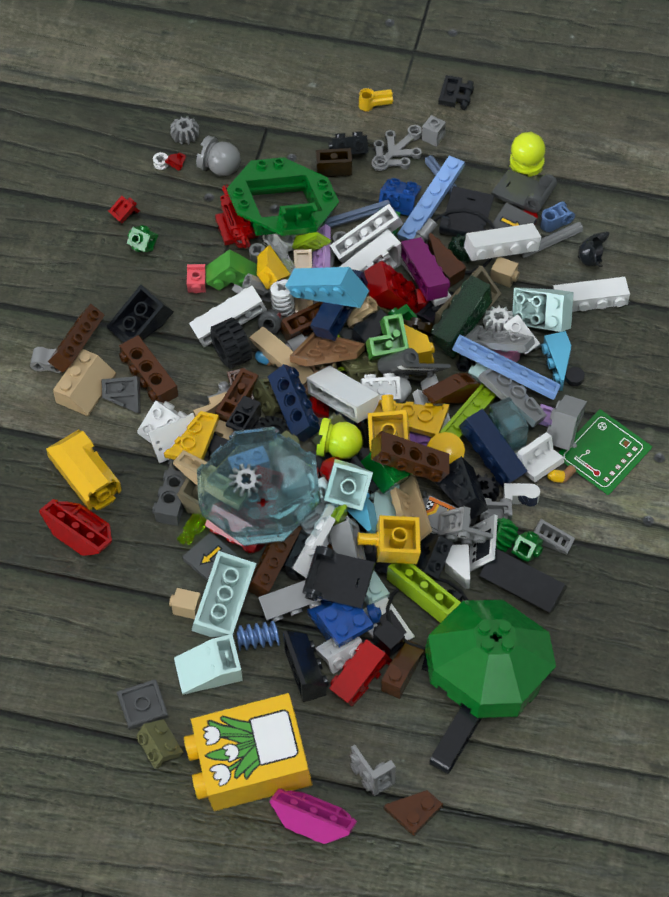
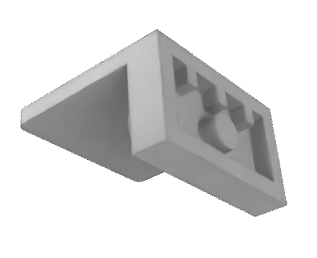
M469 507L455 508L441 512L439 515L438 535L451 542L459 541L461 545L472 546L473 543H485L486 540L493 538L491 533L469 527L471 509Z
M356 745L351 746L350 766L356 775L359 774L363 779L361 782L366 791H371L376 796L395 784L396 766L392 760L386 763L382 762L372 770Z

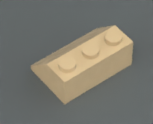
M82 349L53 389L55 401L62 406L89 416L102 397V379L115 378L117 374L98 355Z

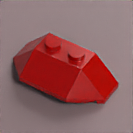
M52 499L39 510L53 536L82 556L99 554L112 543L110 524L79 503L58 502V500Z

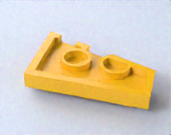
M200 411L187 426V430L182 436L177 437L174 441L175 444L164 452V457L175 460L184 450L203 460L219 422V415Z

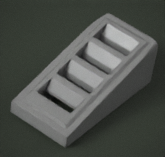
M543 519L539 520L533 530L543 540V546L567 555L575 540L574 537ZM555 537L559 538L557 542L554 541ZM563 540L566 541L564 546L561 545Z

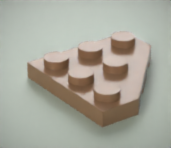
M313 332L290 355V362L307 367L357 359L364 352L365 343L337 337L333 341L316 337Z

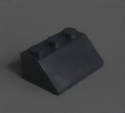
M283 631L284 651L303 703L326 696V688L329 687L326 675L322 676L320 670L323 668L320 658H316L314 655L316 648L313 640L309 641L305 633Z

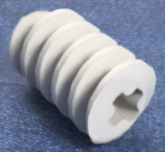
M287 279L273 283L270 288L272 309L277 310L283 317H288L295 311L294 296L285 287Z

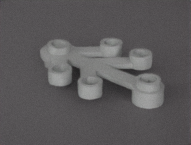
M419 125L409 126L408 135L397 145L394 142L395 132L393 130L386 131L385 139L388 143V152L383 155L384 142L376 140L374 142L376 156L372 160V167L377 171L386 170L389 166H400L402 169H408L410 167L409 158H392L400 156H411L413 159L421 158L422 151L420 148L403 149L412 140L416 141L421 137V127Z

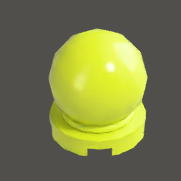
M533 132L521 133L514 139L510 155L512 171L528 174V177L535 176L542 171L544 155L546 153L543 139Z
M322 419L319 435L323 436L320 444H317L316 455L325 457V454L329 452L333 457H337L340 460L351 459L356 456L363 445V437L357 426L349 422H338L333 425L331 419Z

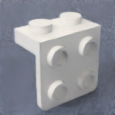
M155 401L138 428L137 433L151 443L148 431L187 416V414L182 411L177 412L174 410L175 406L167 401L164 403Z

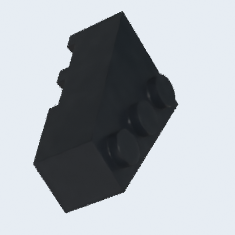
M462 456L450 463L449 474L440 482L435 483L458 507L466 506L471 508L470 518L473 519L488 510L475 470Z

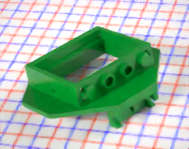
M285 157L251 160L227 187V192L237 215L251 222L256 236L276 233L281 236L317 232L339 204V200L328 177ZM303 191L308 203L280 206L278 216L261 217L252 196Z

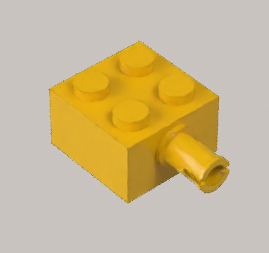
M393 395L381 396L382 412L368 413L370 453L372 439L381 431L410 440L409 415L407 410L394 411Z
M379 515L376 534L358 532L357 545L375 546L377 548V562L417 564L421 553L419 517Z

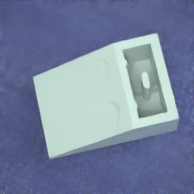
M515 287L513 294V317L518 314L528 327L558 332L571 329L574 292Z
M232 634L213 638L174 657L182 695L243 681Z

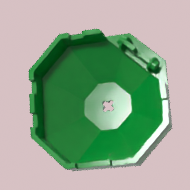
M504 600L462 601L428 635L425 648L430 684L435 688L441 687L448 692L447 696L458 705L463 703L471 709L470 713L476 718L518 717L523 712L524 707L536 698L542 682L556 668L549 631ZM493 634H496L497 637H501L498 640V642H495L494 639H490L493 636Z

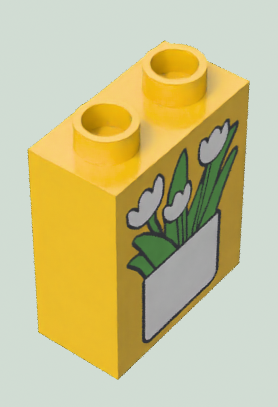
M289 693L191 719L194 734L184 736L185 747L189 761L199 759L202 769L201 773L192 775L197 799L200 800L208 797L214 811L271 797L278 788L285 791H293L313 785Z

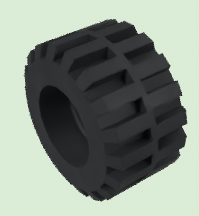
M231 317L211 326L210 333L214 348L225 366L232 369L252 359V350L248 337L235 318Z

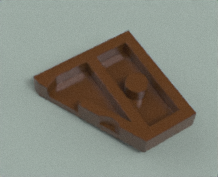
M426 790L388 803L384 806V810L415 836L443 807V803Z

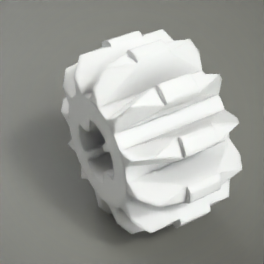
M500 305L497 308L491 306L490 310H486L483 318L485 330L491 327L495 328L496 332L507 331L504 328V324L513 318L512 311H508L507 307L502 309Z

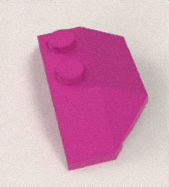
M278 788L270 799V804L285 828L323 844L348 836L357 822L343 808L304 792L285 791Z

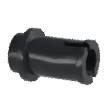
M460 354L459 360L456 363L458 370L462 372L468 371L471 367L470 359Z

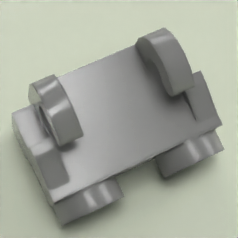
M485 498L488 510L480 514V520H485L495 514L498 518L502 519L504 517L512 521L511 499L503 498L500 499V502H492V499Z

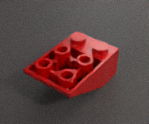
M382 260L364 271L368 282L369 296L376 300L378 306L388 309H394L395 307L399 309L407 304L414 313H418V301L414 291L415 285L412 281H408L401 273L396 272L391 265H387Z

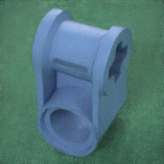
M559 202L543 210L540 227L543 231L552 232L571 223L575 218V214L569 211L565 202Z

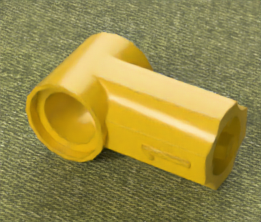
M365 88L359 92L358 106L362 111H371L374 106L393 104L391 89L373 91Z

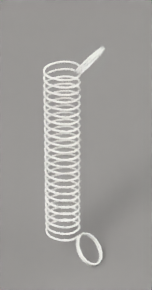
M280 241L273 248L277 255H280L278 257L281 262H284L283 264H285L287 258L289 259L288 266L293 271V268L296 267L292 265L293 262L289 255L284 256L287 252Z

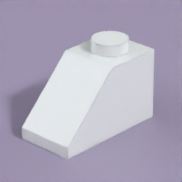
M452 545L444 564L445 572L463 588L469 589V545Z

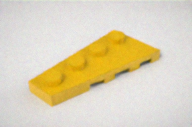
M379 400L377 408L373 413L382 412V400ZM393 401L394 411L407 410L409 415V431L429 437H434L440 433L450 404L435 406L433 403L420 405L414 404V402L396 403V401Z

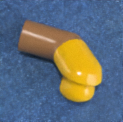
M569 465L564 471H551L547 474V478L553 482L565 483L576 472L574 466Z

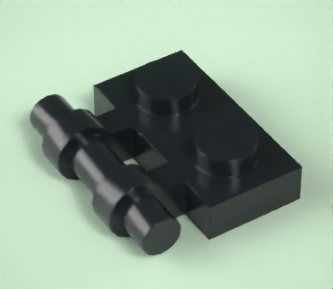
M446 75L438 105L455 107L457 102L461 104L460 108L462 110H466L471 102L470 95L474 91V82L469 80L465 84L462 83V78Z

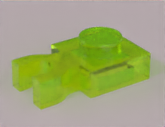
M193 513L183 527L184 532L179 535L177 540L181 544L186 542L190 545L194 536L204 530L208 517L205 514Z

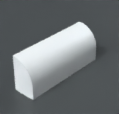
M331 366L307 377L308 394L357 423L368 418V413H373L377 408L380 398L378 393Z

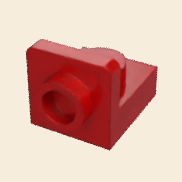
M121 196L108 212L123 224L133 211L138 213L140 210L135 207L137 203L130 197L126 199Z

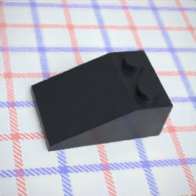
M140 285L106 327L123 343L137 335L143 340L163 326L174 311L150 290Z

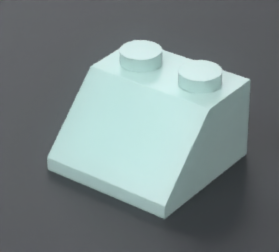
M335 459L324 501L339 505L345 504L347 507L362 511L373 472L355 464Z

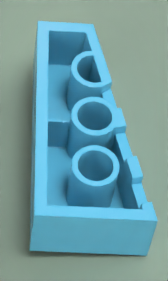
M350 267L294 268L285 285L290 294L296 298L361 308L369 292V289Z

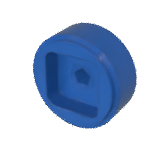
M374 603L367 605L370 620L373 624L379 623L382 615L380 608L376 607Z

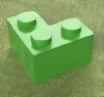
M229 249L206 266V284L219 291L231 282L243 287L242 282L248 273L257 276V264Z
M402 313L384 316L380 320L383 336L372 337L365 342L369 361L409 348Z

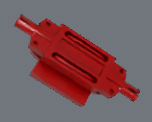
M224 185L222 186L224 195L220 197L223 213L215 214V220L224 245L235 243L239 248H249L251 246L250 239L259 236L255 235L249 220L237 215L227 192L229 185H226V187Z

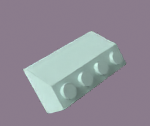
M218 551L191 631L209 637L233 635L256 563Z

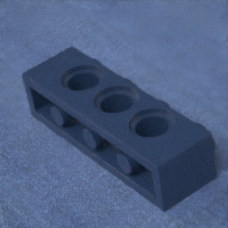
M283 364L267 377L290 433L296 435L299 441L305 442L320 431L319 419L313 412L312 403L305 393L306 389L300 381L298 370Z

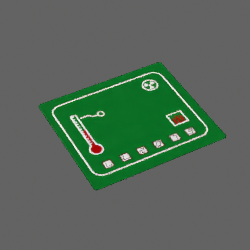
M599 409L576 433L574 443L577 444V447H571L570 450L562 448L558 453L564 457V464L574 466L579 475L609 495L652 449V446Z

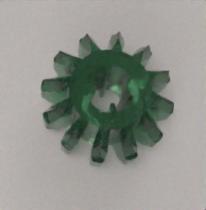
M458 233L457 238L452 237L451 242L448 244V249L452 251L459 261H465L468 264L471 259L464 248L466 234L461 236Z

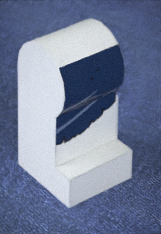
M504 483L503 498L511 499L512 504L535 506L539 502L540 488L537 485Z

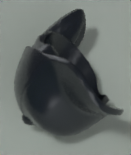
M609 232L594 234L580 245L578 258L584 265L603 267L600 263L602 262L601 257L603 254L602 242L607 240Z

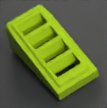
M319 232L296 235L292 248L294 250L312 249V252L330 244L331 240Z

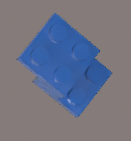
M325 600L321 601L322 605L307 609L308 615L326 641L332 638L338 647L373 629V623L363 609Z

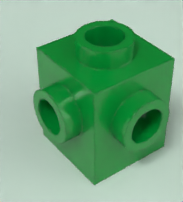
M145 225L132 227L128 233L127 244L133 246L132 249L135 251L150 252L154 249L158 234L150 231V228Z
M526 531L515 538L511 553L517 555L519 559L529 562L534 558H538L542 553L543 547L541 545L543 540L539 538L538 534Z

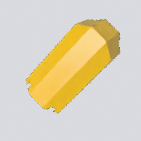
M77 430L46 448L47 455L89 510H92V507L96 510H101L114 502L116 499L115 493L119 494L122 491L121 484L101 459L98 452H94L92 448L94 445L85 432Z

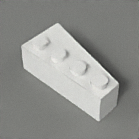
M387 229L340 267H350L353 270L362 271L365 276L364 271L382 260L395 269L401 265V242Z

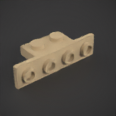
M413 474L400 485V489L395 487L390 491L396 516L419 517L421 541L432 532L416 476Z

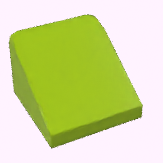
M344 504L334 509L331 517L335 519L333 526L345 521L347 505Z

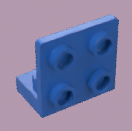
M397 178L388 179L380 189L379 202L389 200L395 211L409 216L414 209L416 197L421 191L422 186L417 185L415 182H400Z

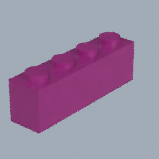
M421 237L401 241V258L425 299L430 301L447 297L448 289L450 288L449 279L444 276L441 266H438L435 256L430 253L428 244H425Z

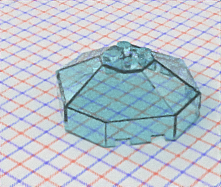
M274 426L234 431L229 436L230 440L224 446L220 445L210 455L211 459L205 465L201 464L197 469L198 502L202 516L243 546L285 541L321 502L316 455L310 451L306 452L303 450L301 445L290 437L286 438L281 435L280 431ZM240 464H243L245 469L248 464H251L250 470L253 471L254 468H258L255 475H262L257 480L262 482V485L257 487V493L252 492L251 497H248L246 492H244L243 497H240V490L233 493L236 486H229V483L234 481L229 479V475L234 474L232 469L234 467L239 469ZM245 477L241 482L243 484L247 482L248 484L249 478ZM262 498H265V501H268V503H265V506H261V504L257 503L261 502Z

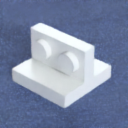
M547 432L516 453L528 470L525 475L533 482H537L564 463V457L553 449L552 436Z

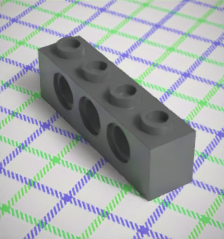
M169 459L168 464L170 466L164 472V484L159 487L158 502L154 503L152 513L155 514L156 522L179 526L184 506L177 494L186 476L181 471H177L179 469L173 464L174 460Z

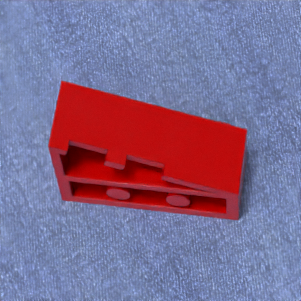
M367 639L357 646L356 654L352 659L349 658L345 662L343 671L340 675H336L330 683L329 689L352 707L369 689L368 685L373 678L378 679L381 676L379 671L386 664L390 665L392 659L385 652Z

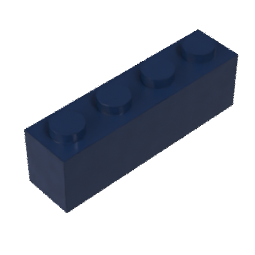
M353 270L364 285L367 286L368 282L363 272ZM323 302L310 325L316 337L335 341L354 307Z
M483 408L466 418L459 425L462 434L467 437L473 449L480 455L485 466L490 469L496 481L503 488L504 483H513L528 471Z

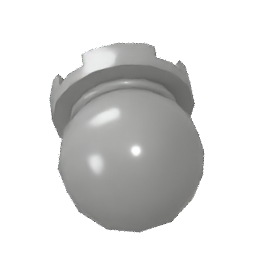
M207 136L201 143V146H204L202 152L197 154L196 165L198 168L204 171L210 168L218 176H228L238 170L241 157L237 147L230 142H218L216 137Z

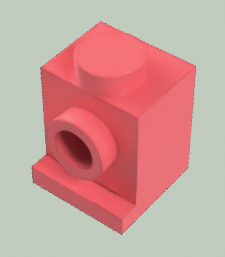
M187 264L188 293L206 292L205 264Z

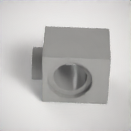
M431 115L422 126V141L437 147L445 137L446 122Z

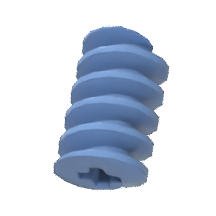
M274 621L270 622V627H268L266 622L262 623V628L259 627L258 623L254 624V629L251 628L250 624L246 625L245 630L241 625L238 626L237 641L239 651H241L242 645H244L246 650H249L250 644H252L254 649H257L258 643H260L262 648H265L266 642L269 643L270 647H273L274 641L280 646L278 628Z

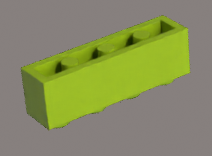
M391 563L388 566L387 580L440 623L461 603L414 564Z

